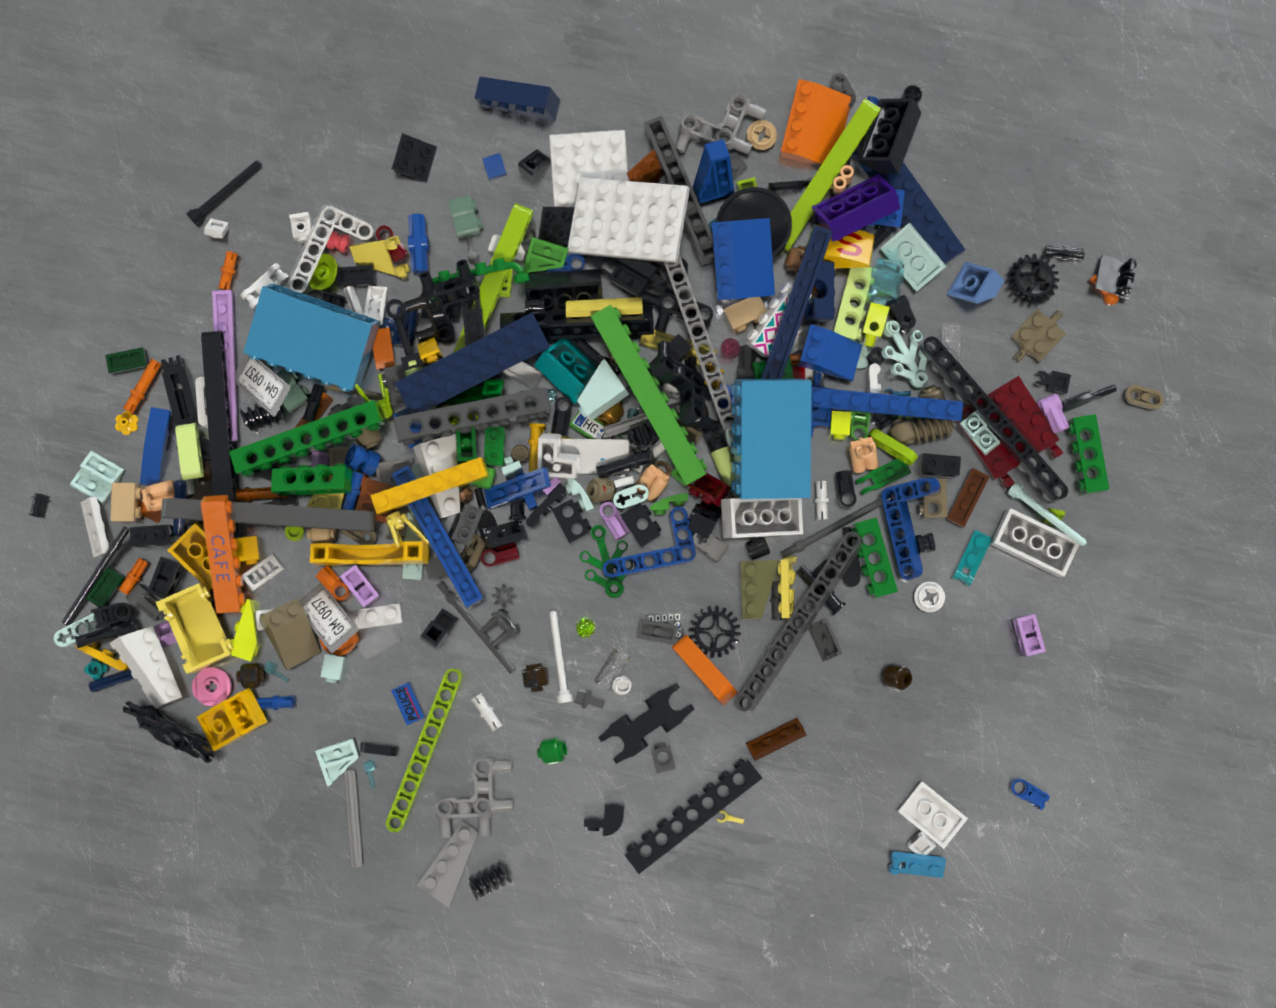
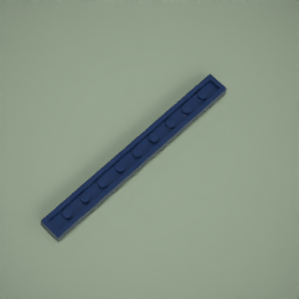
M813 225L760 379H782L833 231Z

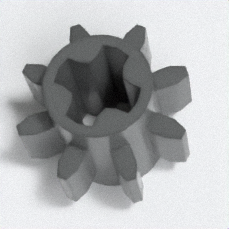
M504 583L500 589L494 587L497 592L491 596L497 599L494 603L495 605L501 602L502 608H505V603L513 604L510 601L511 597H516V595L510 592L513 587L505 589ZM501 591L508 592L506 595L508 597L507 600L499 599Z

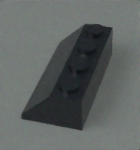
M914 98L879 100L877 106L881 110L867 131L857 157L858 163L881 174H899L922 113Z
M600 269L529 275L530 281L525 282L526 299L533 301L544 298V311L566 310V301L603 299Z

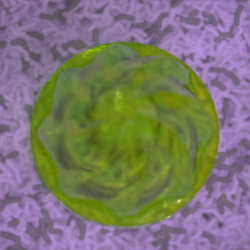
M581 619L579 623H576L578 635L581 638L590 637L595 632V624L589 619Z

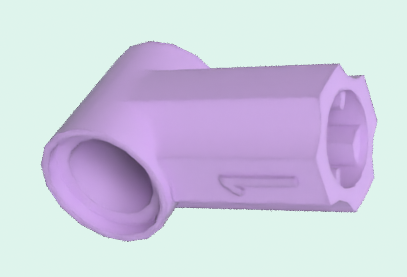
M1056 393L1037 401L1054 434L1069 428L1062 411V402Z
M611 502L603 503L599 512L615 540L630 532L616 506ZM607 505L612 506L614 510L611 516H605L602 512L603 508Z

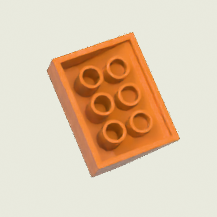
M799 79L780 157L820 167L845 129L850 110L849 103H851L852 97L821 84Z

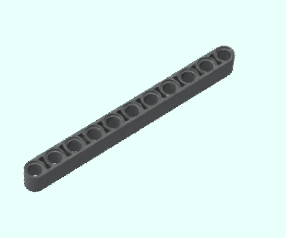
M162 498L161 518L203 521L202 500ZM232 502L233 511L230 513L231 520H234L235 523L374 532L376 512Z
M848 532L844 535L738 695L736 707L740 711L751 712L757 707L862 548L863 539L855 532ZM857 537V544L849 546V539ZM841 553H846L847 555L844 562L838 561V556ZM835 569V577L829 579L827 576L828 571ZM824 585L825 592L822 595H818L817 588ZM813 601L814 609L807 611V603ZM802 617L804 620L803 625L796 627V620ZM787 634H792L793 640L791 643L787 644L785 642V636ZM777 650L782 651V657L779 660H776L774 657V653ZM766 666L771 667V674L768 676L764 675V668ZM756 682H759L761 685L758 692L753 690V685ZM745 698H748L750 705L745 709L742 702Z

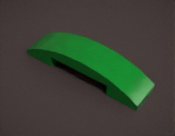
M485 380L484 386H473L442 402V404L458 405L501 396L504 380Z

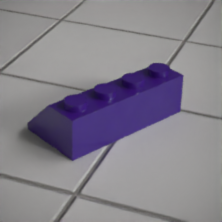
M879 174L812 206V210L821 227L833 231L830 238L833 242L869 224L875 223L877 220L891 215L900 209L896 190Z

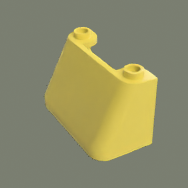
M201 583L156 602L159 611L163 610L164 614L167 615L164 618L171 626L183 654L181 656L182 660H187L185 661L186 664L183 665L186 674H194L232 655V650H234L231 640L226 638L210 601V590Z

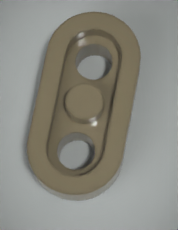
M1139 385L1128 387L1124 394L1125 400L1129 404L1150 410L1158 409L1164 402L1161 392ZM1132 392L1136 393V399L1131 397ZM1150 397L1155 399L1154 404L1150 402Z
M341 530L343 534L361 545H373L377 540L375 531ZM365 534H370L371 536L368 541L364 539Z
M478 534L473 535L470 545H465L460 555L468 571L475 568L485 549L484 539Z

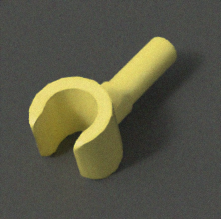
M724 810L719 812L725 814V819H717L718 822L733 821L740 824L744 823V819L728 815Z

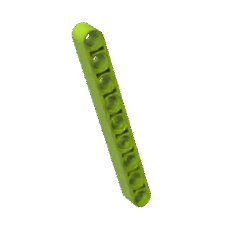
M866 98L791 211L792 233L788 244L784 248L788 252L814 214L812 206L822 202L833 185L834 179L840 174L841 168L846 165L879 114L881 108Z
M517 203L514 204L489 265H493V260L504 258L505 262L515 260L534 210ZM510 269L485 275L480 285L479 294L481 297V308L483 309L484 331ZM475 300L471 309H476ZM464 327L453 353L466 346Z
M449 669L444 674L386 820V827L391 832L400 831L407 822L462 683L463 674L458 669ZM451 672L458 674L459 678L455 683L449 680ZM444 690L451 692V698L448 701L442 699L441 695ZM437 708H441L444 711V716L441 719L436 718L434 715ZM430 726L435 727L437 730L435 737H430L427 734V729ZM425 744L429 747L428 755L421 754V745ZM414 763L422 765L421 773L413 771ZM407 781H412L415 784L414 791L411 792L406 789ZM404 799L407 801L408 807L406 810L399 808V800ZM392 818L400 820L399 828H394L391 825Z

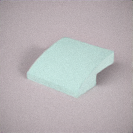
M90 451L80 465L81 469L71 481L70 486L88 497H97V501L104 505L111 495L112 483L119 482L124 469Z

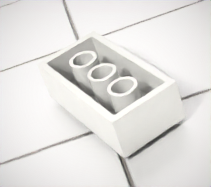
M802 498L721 499L723 538L803 534Z
M1011 508L1005 511L990 545L1059 578L1065 577L1079 547V544L1069 536Z

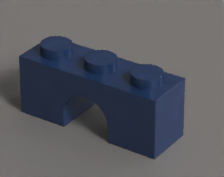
M822 261L814 284L817 289V298L808 301L804 320L827 322L834 319V262Z

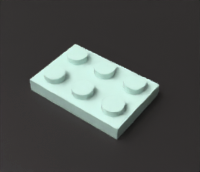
M908 223L880 248L916 292L947 267L911 223Z

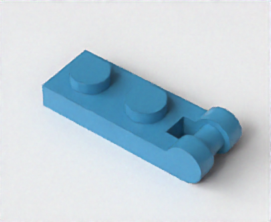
M892 852V863L889 865L888 871L894 875L904 873L943 878L946 859L945 857Z

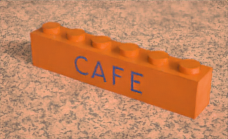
M228 495L204 496L201 501V510L216 613L240 612L242 606L245 605V594L241 592L243 578L242 575H239L238 568H240V558L236 557L238 542L237 538H234L233 535L235 521L231 520L230 514L233 511L232 502L229 501Z

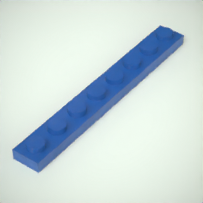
M811 387V407L959 422L962 420V401Z
M408 465L391 474L397 486L416 480ZM427 497L408 504L466 608L484 599Z

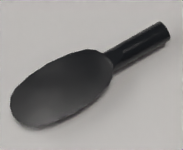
M813 178L768 183L771 191L803 189V185H809Z
M1113 384L1095 393L1088 390V392L1085 391V393L1077 394V396L1074 395V397L1072 396L1062 402V410L1065 412L1078 408L1096 398L1116 392L1117 388Z
M476 488L474 491L479 509L483 510L478 523L480 535L483 537L481 529L497 526L493 514L487 510L482 488Z
M843 527L844 535L851 532V527ZM852 538L849 539V546H852ZM843 553L841 562L846 560V553ZM856 555L843 575L845 583L850 587H854L860 582L861 567L858 555Z

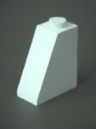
M605 359L601 361L577 400L581 406L578 408L584 418L588 416L591 421L629 395Z

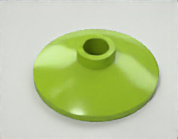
M329 254L321 255L309 281L312 289L324 291L332 285L337 274V263L334 257Z

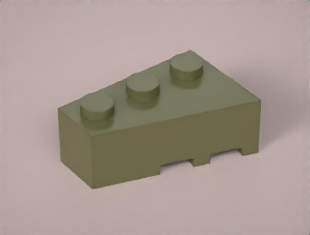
M779 560L739 562L741 620L762 619Z

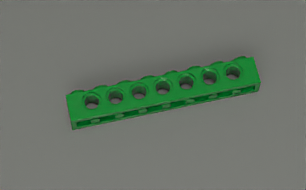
M371 400L229 451L236 474L246 477L253 475L254 471L260 468L261 470L272 468L274 463L279 462V464L289 462L291 457L306 456L310 450H323L327 444L333 443L335 445L342 443L344 438L350 436L351 438L363 435V431H376L385 422L378 402ZM362 415H365V417H366L365 423L362 424V425H359V424H358V419H359V417L362 416ZM343 422L348 424L345 431L340 430V425ZM328 428L330 433L328 437L323 438L322 432ZM307 435H311V442L309 444L304 443V438ZM292 441L293 448L290 451H287L286 445L288 442ZM271 448H275V455L273 457L268 455ZM256 454L257 461L252 464L250 461L251 456Z

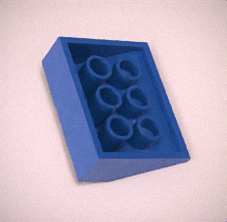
M770 218L712 223L718 300L775 295Z

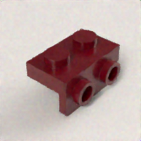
M707 472L704 476L698 478L694 484L689 483L686 485L691 495L696 498L701 496L700 499L708 505L713 503L716 506L721 504V499H724L731 490L728 484Z

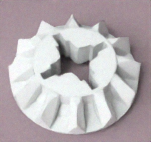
M934 582L922 583L916 588L914 594L915 604L922 611L928 613L935 612L945 602L944 590ZM926 591L929 594L936 593L932 598L933 604L929 600L922 601L926 597Z

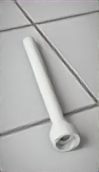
M551 611L549 617L560 689L557 695V703L572 702V694L567 690L556 611Z

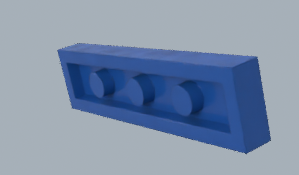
M542 467L495 485L491 489H485L484 494L487 508L492 509L551 487L548 469Z

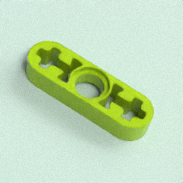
M872 428L868 433L867 438L872 437L877 447L905 464L912 466L917 460L918 456L912 449L882 431Z

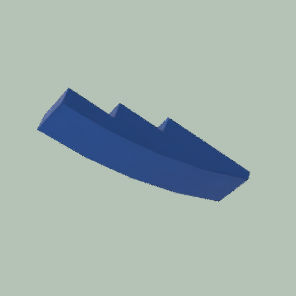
M154 407L150 409L141 465L140 484L149 486L161 482L167 455L168 426L172 412L170 410Z

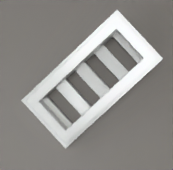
M272 553L242 575L243 582L250 592L253 593L284 570V567ZM269 561H270V562L274 565V567L276 568L275 571H273V570L271 569V567L268 565V562H269ZM262 566H264L270 573L268 576L262 570ZM256 571L263 577L262 580L255 574ZM249 576H252V578L255 580V585L248 578Z

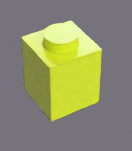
M831 412L829 436H833L835 440H845V437L850 435L851 412Z

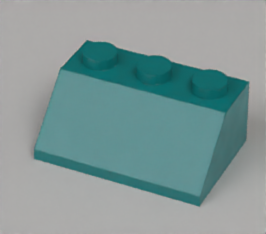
M560 339L542 353L534 364L574 404L578 403L577 400L596 371L595 365L571 344L568 339Z

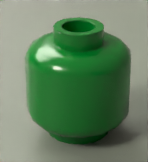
M559 738L543 740L537 749V755L539 760H542L546 765L561 763L564 757L567 756V747L565 742Z

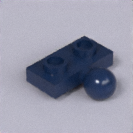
M399 306L397 307V314L401 312V307ZM405 309L402 319L412 347L418 310L407 313ZM388 317L384 318L383 325H380L381 328L389 327L390 332L394 330L392 344L403 346L395 321Z

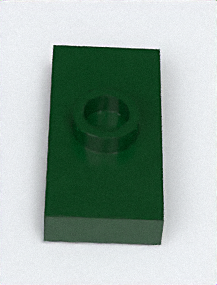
M143 347L105 355L109 374L148 366Z
M107 566L86 599L97 607L107 605L125 577Z

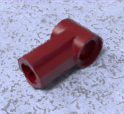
M382 225L376 230L378 241L383 240L380 238V235L384 231H388L390 237L396 236L392 229L386 225ZM401 242L397 245V249L388 250L395 263L403 260L409 254Z
M515 543L485 550L481 555L482 564L488 568L520 559ZM486 554H493L495 561L488 564L484 561V557Z

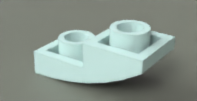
M976 412L960 423L964 431L984 455H987L1000 444V441L987 428L988 425Z
M567 478L568 482L564 484L568 494L572 493L573 497L581 494V497L578 498L581 508H586L587 512L594 510L588 495L580 484L573 478Z

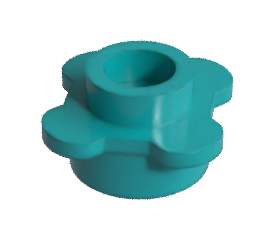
M92 658L91 662L84 668V672L92 676L93 680L100 679L103 672L108 670L107 665L102 664L96 658Z

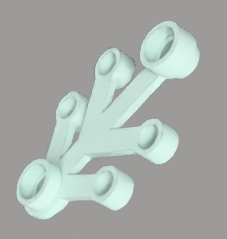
M894 320L886 322L883 333L888 337H893L901 354L895 352L892 346H887L882 349V356L886 359L891 358L904 363L910 369V371L906 370L901 363H896L891 366V373L895 376L900 375L908 378L911 385L916 388L926 386L928 383V376L925 373L927 358L922 354L921 349L918 352L920 357L918 367L915 363L918 342L923 338L922 333L919 330L910 333L908 349L899 333V323Z

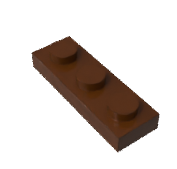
M971 468L946 519L964 528L990 476L975 468Z
M796 718L746 743L754 761L807 736L799 719Z

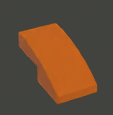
M389 327L378 329L373 345L376 370L396 366Z

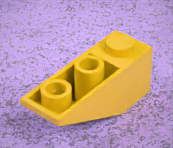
M435 337L417 344L420 357L426 366L444 358Z

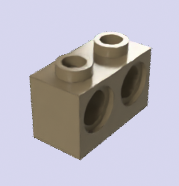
M937 479L940 488L936 494L921 498V503L918 504V513L922 514V519L948 517L946 479ZM930 503L935 504L937 507V511L934 514L928 510Z

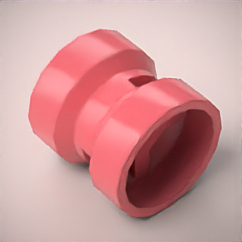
M333 230L326 247L332 250L336 248L339 252L346 253L350 245L351 236L348 234L339 235L338 231Z

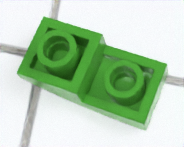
M688 493L661 499L650 506V512H654V515H664L666 511H669V503H673V506H684V502H688Z

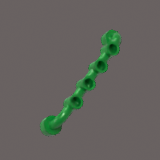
M504 258L493 260V265L486 266V262L474 264L475 269L470 270L475 276H484L489 273L513 269L516 271V275H513L514 284L530 281L528 273H524L523 268L514 261L505 262ZM456 268L457 273L450 274L449 270L438 272V277L432 278L434 285L459 277L458 269Z

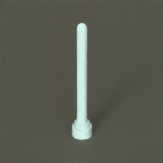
M1016 482L1010 488L1008 495L1014 499L1017 498L1024 501L1079 545H1086V539L1027 495L1021 484Z

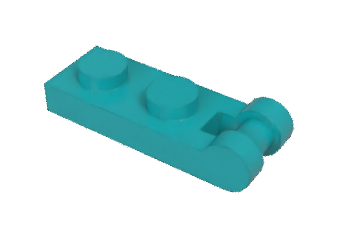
M974 530L952 578L955 580L960 579L964 581L965 585L970 586L993 538ZM963 568L970 570L968 575L962 572Z

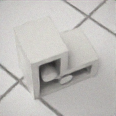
M542 433L538 438L537 469L547 468L549 477L576 478L579 474L580 454L561 453V434Z

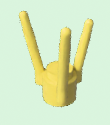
M397 511L386 517L397 548L400 546L399 542H403L398 530L404 527V522L421 540L427 543V545L429 544L425 536L409 521L406 514L401 515Z

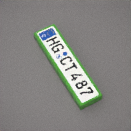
M578 411L569 424L570 427L588 439L626 440L619 434L606 437L603 431L605 425L596 419L591 421L588 416L584 418L580 411ZM629 444V456L632 452L638 453L643 451L640 448H632L631 444Z

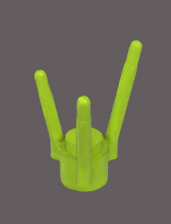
M378 374L383 399L377 402L383 419H386L393 415L388 389L384 387L382 375ZM355 384V388L364 401H370L359 385Z

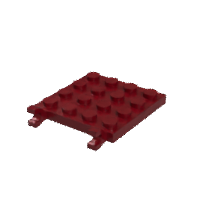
M1019 376L988 394L989 398L1038 453L1048 448L1053 459L1064 454L1060 447L1056 445V442L1060 439L1056 433H1053L1048 420ZM978 400L977 406L984 409V401ZM969 406L962 410L961 422L974 413ZM990 414V421L998 423L997 416ZM956 421L993 480L999 478L1005 489L1015 484L1007 472L1017 467L1019 463L1000 443L987 455H984L960 425L961 422ZM1008 429L1002 430L1003 436L1010 438V431ZM1016 443V451L1022 453L1023 446Z

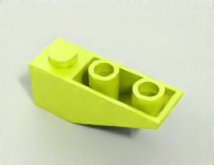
M247 599L245 605L240 610V613H242L241 619L236 622L234 628L236 632L235 637L231 639L234 646L232 656L255 662L261 641L259 631L256 630L254 600Z

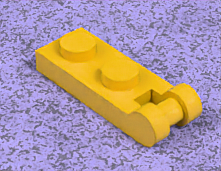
M97 643L77 648L118 670L129 669L126 663H123L121 659L114 656V652L106 648L103 650L97 648Z

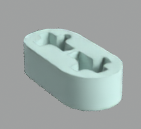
M639 484L618 491L613 496V503L616 507L622 509L643 502L648 498V489L644 485ZM637 488L645 491L641 499L639 496L632 498L631 494L636 493ZM622 494L623 497H626L628 495L630 497V499L624 501V505L616 502V500L619 499L618 495Z

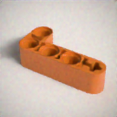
M686 634L672 646L674 651L723 706L738 693Z

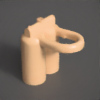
M843 166L838 177L834 179L831 186L834 195L845 191L846 185L852 182L854 170L851 166Z
M861 437L859 440L850 442L849 451L852 468L855 473L879 467L876 444L872 437L864 439Z
M656 461L654 465L651 464L646 467L635 485L640 484L647 487L649 492L647 499L649 501L655 502L667 486L669 475L672 471L671 467L664 461ZM658 465L664 466L667 472L664 473L662 468H658ZM637 488L638 493H645L644 490H640V488Z
M173 479L149 485L146 489L141 490L143 495L142 501L147 511H159L162 509V498H174L175 482Z

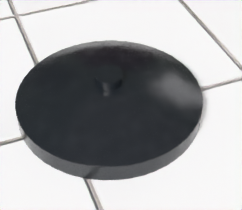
M749 187L733 193L724 201L716 218V222L770 218L772 259L783 251L792 233V217L784 200L773 191L761 187Z

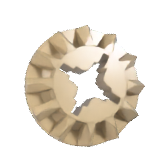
M758 120L749 126L747 139L756 150L764 151L771 148L776 142L777 131L772 123ZM765 129V136L767 138H763L759 142V136L756 134H760Z

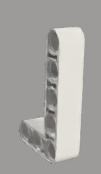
M331 205L322 206L288 278L290 289L299 293L305 291L334 227L359 239L368 240L373 235L372 226L366 221ZM333 210V217L325 219V211ZM344 218H350L351 220L348 227H343L341 224ZM362 226L368 227V232L365 235L359 234V229ZM319 227H324L326 230L323 236L316 235V230ZM310 245H317L318 250L316 253L311 254L308 252ZM303 262L310 263V268L307 271L300 269ZM296 279L302 280V285L299 288L292 286L293 281Z

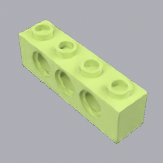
M849 268L833 332L853 341L860 338L862 328H859L860 321L864 322L866 310H863L864 305L869 303L871 293L868 292L869 286H873L876 275H873L874 268ZM861 283L864 288L857 289L854 284ZM850 301H857L859 306H851ZM846 318H851V319H853L854 324H853V325L847 324L846 321H845V319H846Z

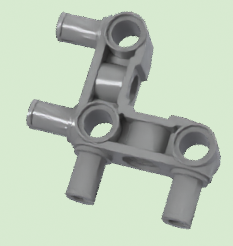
M735 94L729 101L725 111L726 115L720 124L715 125L705 121L700 116L686 114L683 116L678 129L679 136L675 148L677 152L684 153L689 139H695L708 144L720 140L721 136H727L729 141L725 142L728 151L735 149L749 155L753 144L737 138L738 136L736 135L744 116L750 115L763 121L767 110L751 104L752 102L743 94ZM741 102L743 107L737 108L734 106V103ZM686 122H692L694 124V127L687 128L684 124Z
M492 758L478 759L473 764L472 771L475 794L471 798H443L436 803L435 811L436 818L439 820L440 838L451 837V819L459 817H476L478 819L479 836H490V818L499 811H513V799L495 800L493 791V774L495 772H512V760L494 761ZM479 762L487 764L486 772L478 770L477 765ZM480 801L488 803L489 808L487 811L479 809ZM442 802H446L449 805V812L444 813L440 810Z

